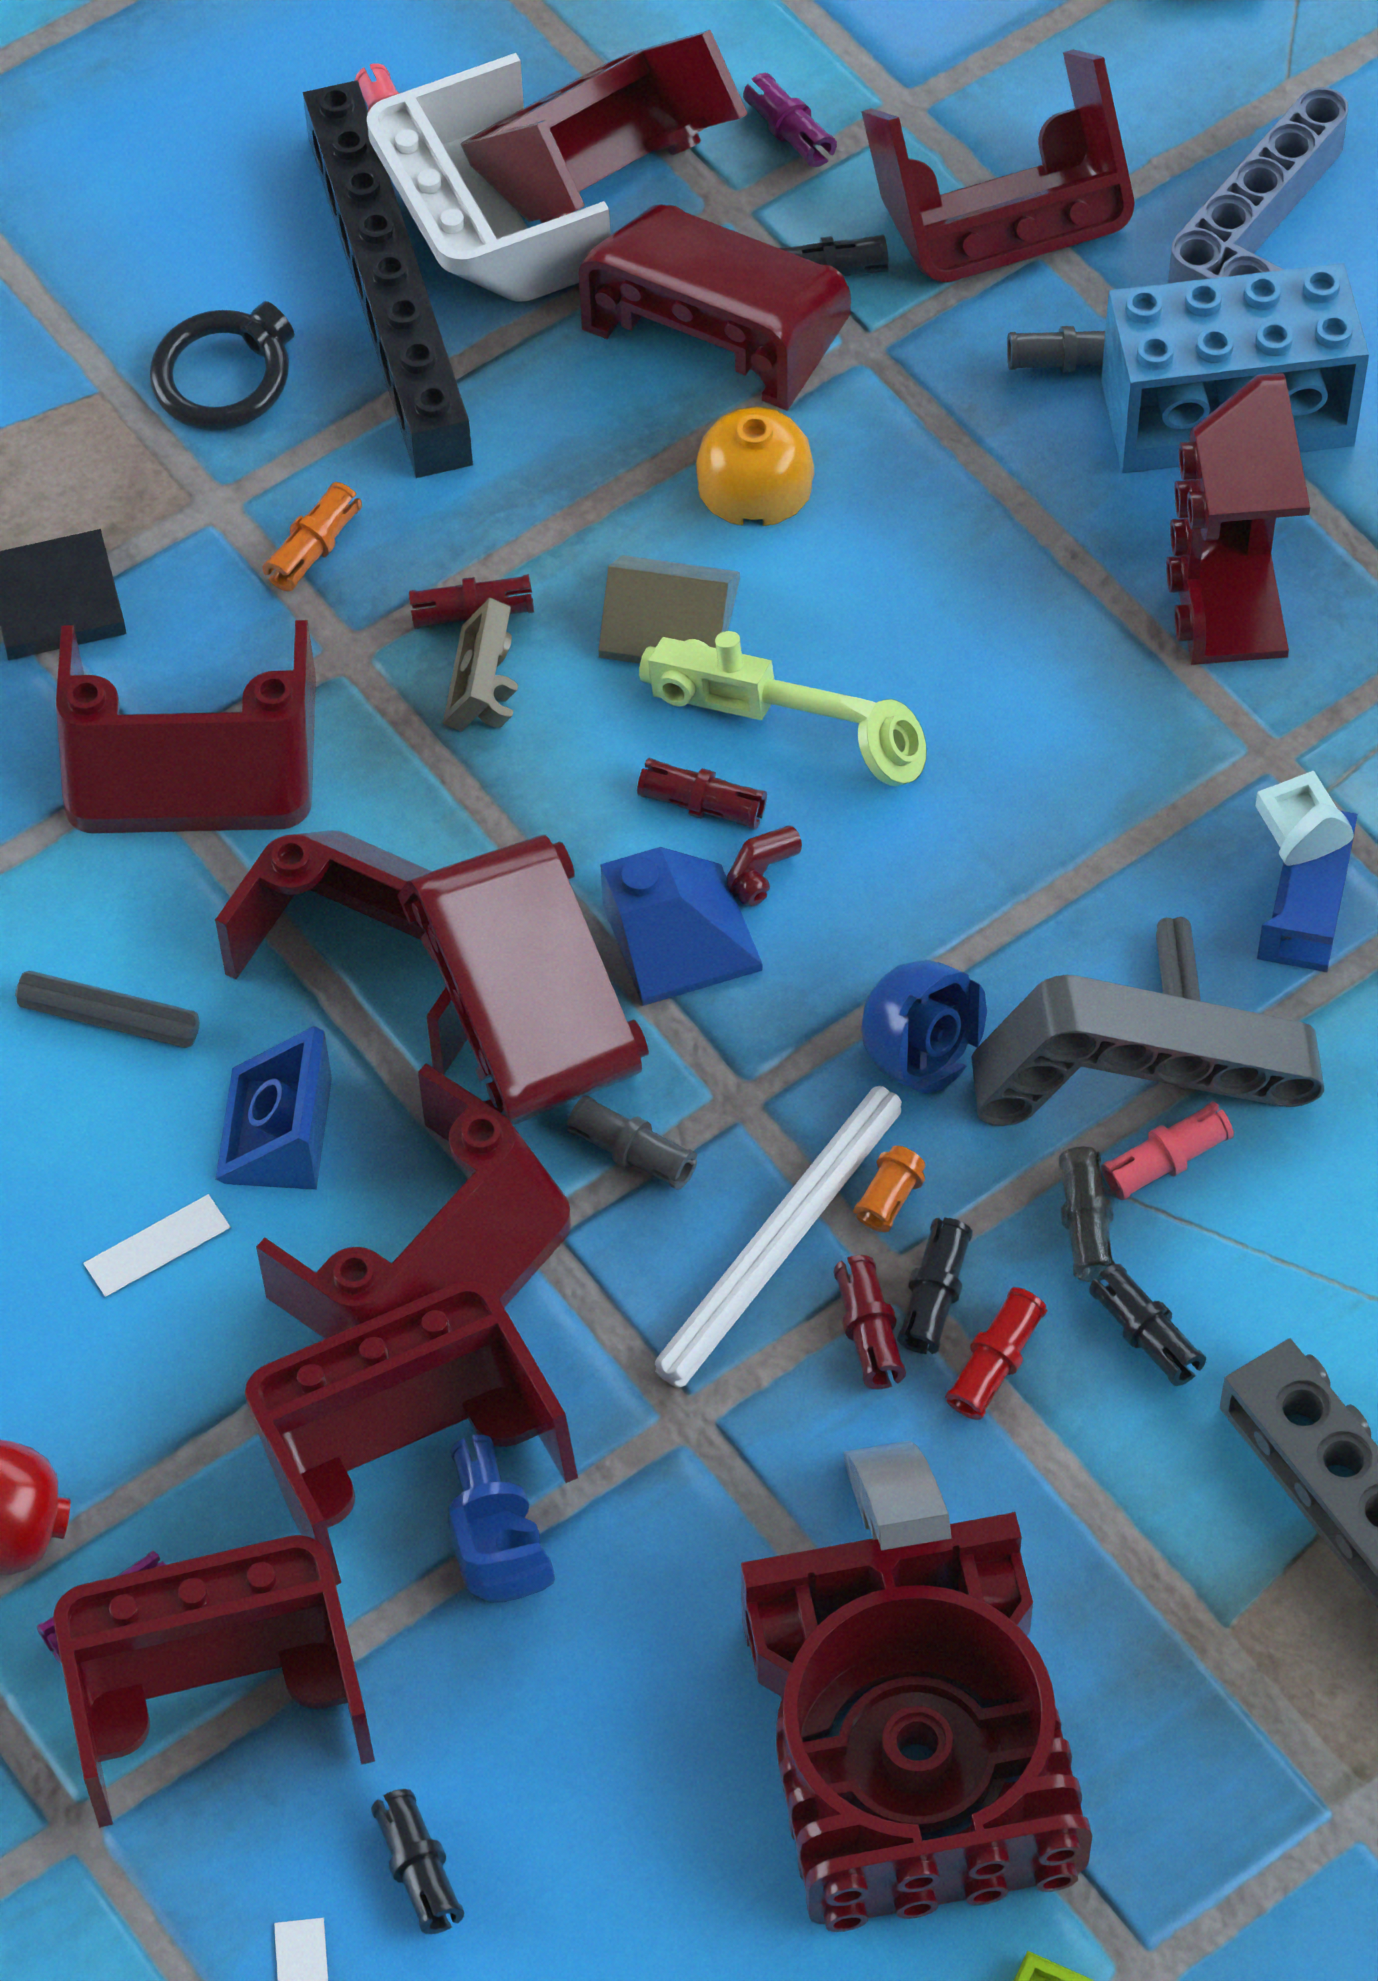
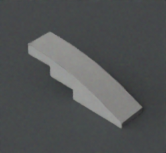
M909 1440L843 1452L845 1466L865 1530L870 1529L873 1540L878 1539L881 1550L951 1539L949 1513L929 1464L916 1444Z

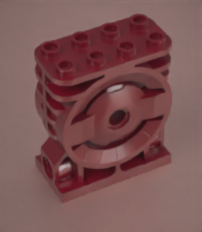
M1016 1512L950 1524L951 1539L881 1550L878 1539L873 1540L872 1538L741 1563L742 1624L747 1646L751 1648L758 1683L781 1696L776 1722V1752L781 1784L789 1812L790 1832L792 1839L795 1840L797 1864L806 1890L807 1910L811 1921L825 1924L828 1931L845 1932L854 1930L866 1924L868 1918L894 1913L899 1918H918L934 1912L940 1904L966 1900L971 1905H986L1003 1899L1008 1895V1891L1034 1886L1042 1892L1062 1890L1074 1885L1078 1881L1077 1874L1086 1869L1089 1864L1093 1836L1089 1821L1082 1813V1792L1079 1781L1072 1774L1070 1745L1068 1740L1063 1738L1062 1724L1059 1712L1055 1707L1053 1687L1047 1668L1039 1652L1027 1637L1031 1628L1033 1600L1020 1553L1022 1536ZM872 1688L852 1706L844 1719L838 1736L818 1739L831 1733L836 1720L849 1703L864 1691ZM967 1693H969L970 1695H972L973 1697H975L982 1705H998V1706H992V1707H987V1708H981V1707L978 1705V1703H977L972 1697H970ZM921 1744L928 1747L934 1754L925 1760L913 1761L906 1758L900 1751L908 1745ZM1021 1775L1016 1782H1004L996 1801L974 1813L988 1795L993 1779ZM972 1815L971 1826L951 1836L922 1841L921 1833L934 1832L950 1826L954 1827Z

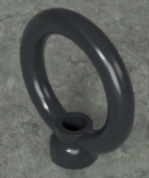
M268 301L262 302L250 314L233 310H214L187 318L163 337L153 354L150 366V382L153 393L159 404L170 416L191 427L205 430H224L247 424L268 411L283 392L289 370V359L285 344L294 338V330L284 314ZM216 333L241 335L255 353L260 356L264 355L265 374L256 390L237 403L221 407L202 406L185 398L176 388L173 378L174 365L181 352L192 342L207 335Z

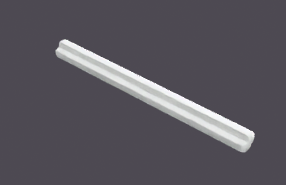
M876 1086L870 1090L656 1358L655 1372L661 1379L677 1388L688 1383L901 1114L900 1106L902 1101L897 1094L890 1092L884 1086Z

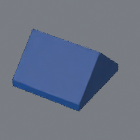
M313 1026L232 1068L216 1173L218 1181L232 1185L317 1190L332 1082L325 1032Z

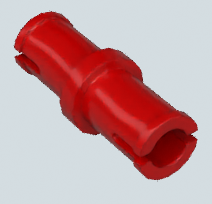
M1019 1287L1011 1288L986 1332H979L970 1344L972 1356L953 1387L945 1395L947 1403L958 1413L974 1420L983 1419L986 1414L985 1410L1005 1377L1013 1375L1018 1371L1023 1362V1357L1020 1353L1039 1321L1047 1313L1046 1305L1039 1297Z

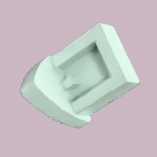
M1314 771L1257 792L1255 806L1279 844V855L1288 866L1301 864L1330 854L1347 845L1354 837L1348 820L1337 809Z

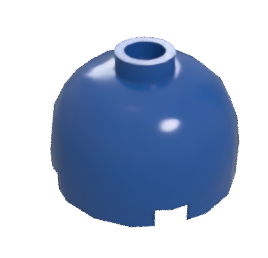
M931 960L901 964L887 973L866 999L861 1026L863 1045L877 1068L890 1079L924 1094L942 1090L957 1079L967 1066L955 1062L964 1054L968 1044L978 1048L984 1034L987 1006L985 991L981 985L970 980L968 974Z

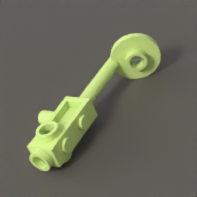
M725 631L718 634L715 638L716 648L709 647L704 642L696 639L681 641L662 637L656 647H647L642 655L639 667L640 680L652 685L653 697L662 698L673 706L689 704L762 721L773 704L859 723L858 742L862 757L869 770L881 782L890 786L904 785L916 780L924 769L927 755L925 736L916 716L906 705L893 699L872 702L857 697L774 680L772 660L742 654L740 636L736 632Z

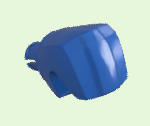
M472 1435L477 1454L476 1461H473L471 1454H469L466 1439H460L451 1447V1457L455 1462L463 1493L454 1498L449 1505L448 1523L456 1559L469 1593L490 1603L512 1601L543 1591L554 1584V1569L550 1558L540 1545V1533L535 1522L525 1518L529 1512L526 1492L517 1484L502 1482L494 1453V1443L490 1437Z

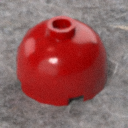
M0 1440V1575H12L30 1569L43 1558L51 1537L64 1539L71 1506L69 1498L58 1497L57 1473L49 1460L31 1447L7 1440Z

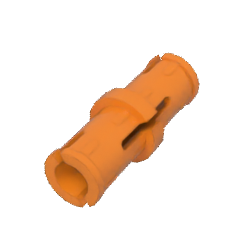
M334 482L304 518L302 515L296 518L290 526L289 537L262 566L265 575H270L276 569L275 573L268 579L273 585L283 591H293L312 564L321 555L323 558L329 555L335 547L337 535L362 508L361 499H354L350 505L348 504L357 495L354 490L343 483Z

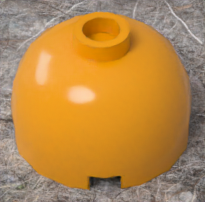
M753 406L738 408L721 416L703 436L696 461L699 496L713 514L731 524L743 525V518L750 520L763 519V526L778 524L796 515L810 498L814 477V463L807 436L790 417L775 409Z

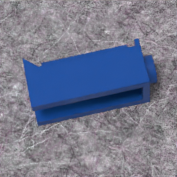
M1341 811L1351 825L1354 834L1358 814ZM1353 839L1342 848L1308 862L1290 866L1283 862L1272 919L1262 924L1257 959L1323 972L1328 971Z

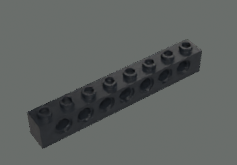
M358 80L303 92L308 139L415 477L420 478L472 466L469 419L390 177L369 140L367 126L368 110Z

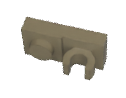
M489 597L470 619L462 625L443 724L462 732L477 716L485 724L498 728L502 727L512 717L513 710L500 705L495 699L496 697L506 702L518 689V684L511 678L503 675L495 676L496 668L505 659L512 641L511 633L506 632L510 606Z

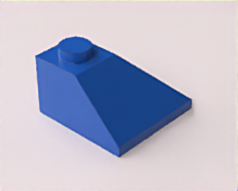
M663 847L600 864L603 907L642 1006L763 970L762 961L735 896L727 887V877L721 864Z

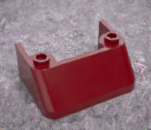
M707 30L620 56L475 134L460 145L470 166L528 222L540 219L542 224L584 207V202L579 194L580 191L651 151L667 147L670 155L678 154L701 142L698 132L709 126L740 119L748 113L711 30Z
M1074 49L1063 52L1075 108L1054 114L1043 124L1038 137L1042 165L940 195L933 170L922 161L908 158L899 117L873 108L861 111L882 201L916 266L924 275L940 282H952L1118 232L1128 224L1134 212V195L1104 57Z
M295 620L294 669L268 671L257 675L249 681L244 689L242 712L119 715L120 703L116 688L103 677L84 675L74 625L61 626L56 712L62 799L70 824L86 833L275 830L291 828L301 823L308 816L312 806L316 673L308 620Z
M341 831L292 834L273 840L265 847L215 919L225 975L234 979L238 978L294 895L308 890L421 940L422 935L429 929L428 925L420 927L418 922L409 924L397 894L408 880L431 871ZM431 948L427 949L431 958L436 962ZM447 987L444 988L427 1014L433 1068L442 1074L446 1073L468 1039Z
M427 1063L418 1071L424 1124L449 1141L453 1158L459 1165L471 1172L472 1176L393 1263H390L370 1249L349 1247L333 1254L317 1272H314L265 1237L256 1246L266 1298L325 1339L461 1281H477L486 1284L494 1290L505 1308L569 1234L571 1216L567 1197L509 1119Z
M461 1281L451 1284L277 1359L256 1370L246 1384L245 1396L251 1417L289 1512L301 1535L317 1540L328 1552L336 1585L342 1582L327 1528L344 1520L353 1509L355 1492L352 1481L347 1473L349 1470L468 1419L477 1435L490 1437L493 1440L494 1446L498 1447L517 1445L539 1435L565 1483L578 1478L566 1414L498 1296L492 1288L481 1282Z
M303 1535L278 1538L82 1584L70 1589L59 1599L53 1615L54 1627L83 1777L99 1828L113 1825L101 1762L131 1754L144 1743L150 1729V1717L146 1699L282 1667L288 1693L300 1705L312 1709H324L347 1703L361 1765L375 1762L366 1713L330 1558L324 1546L317 1540Z

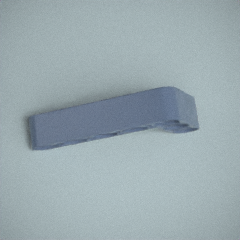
M1317 87L1306 91L1296 100L1176 235L1171 247L1168 283L1284 270L1254 253L1340 156L1343 150L1348 117V102L1341 93L1330 88Z

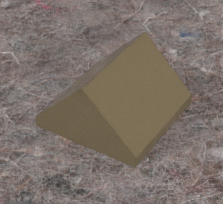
M625 555L620 556L608 566L598 650L599 658L640 663L646 648L649 646L656 647L662 637L681 641L696 639L704 642L709 647L716 648V636L729 629L740 581V572Z

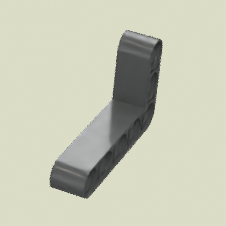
M1075 975L1054 976L1038 984L981 1043L971 1056L978 1117L985 1123L997 1126L1015 1125L1033 1116L1080 1067L1284 1107L1302 1106L1320 1098L1324 1092L1316 1032L1311 1025Z

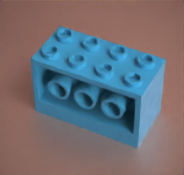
M1345 263L1109 290L1101 385L1122 473L1179 467L1180 442H1189L1191 429L1255 376L1261 374H1284L1300 452L1355 446L1369 352Z

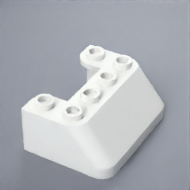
M514 53L385 98L374 104L369 110L367 126L371 145L440 266L446 271L506 299L522 302L530 301L579 283L578 272L581 263L591 249L610 236L609 208L605 201L527 228L519 212L470 166L460 144L524 108L521 60Z

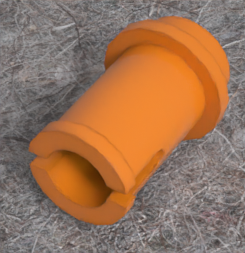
M893 1146L889 1152L880 1154L876 1162L879 1170L860 1202H857L853 1209V1213L857 1214L856 1218L860 1222L878 1232L885 1233L890 1231L895 1217L912 1189L921 1188L925 1181L923 1171L926 1164L917 1153L903 1146Z

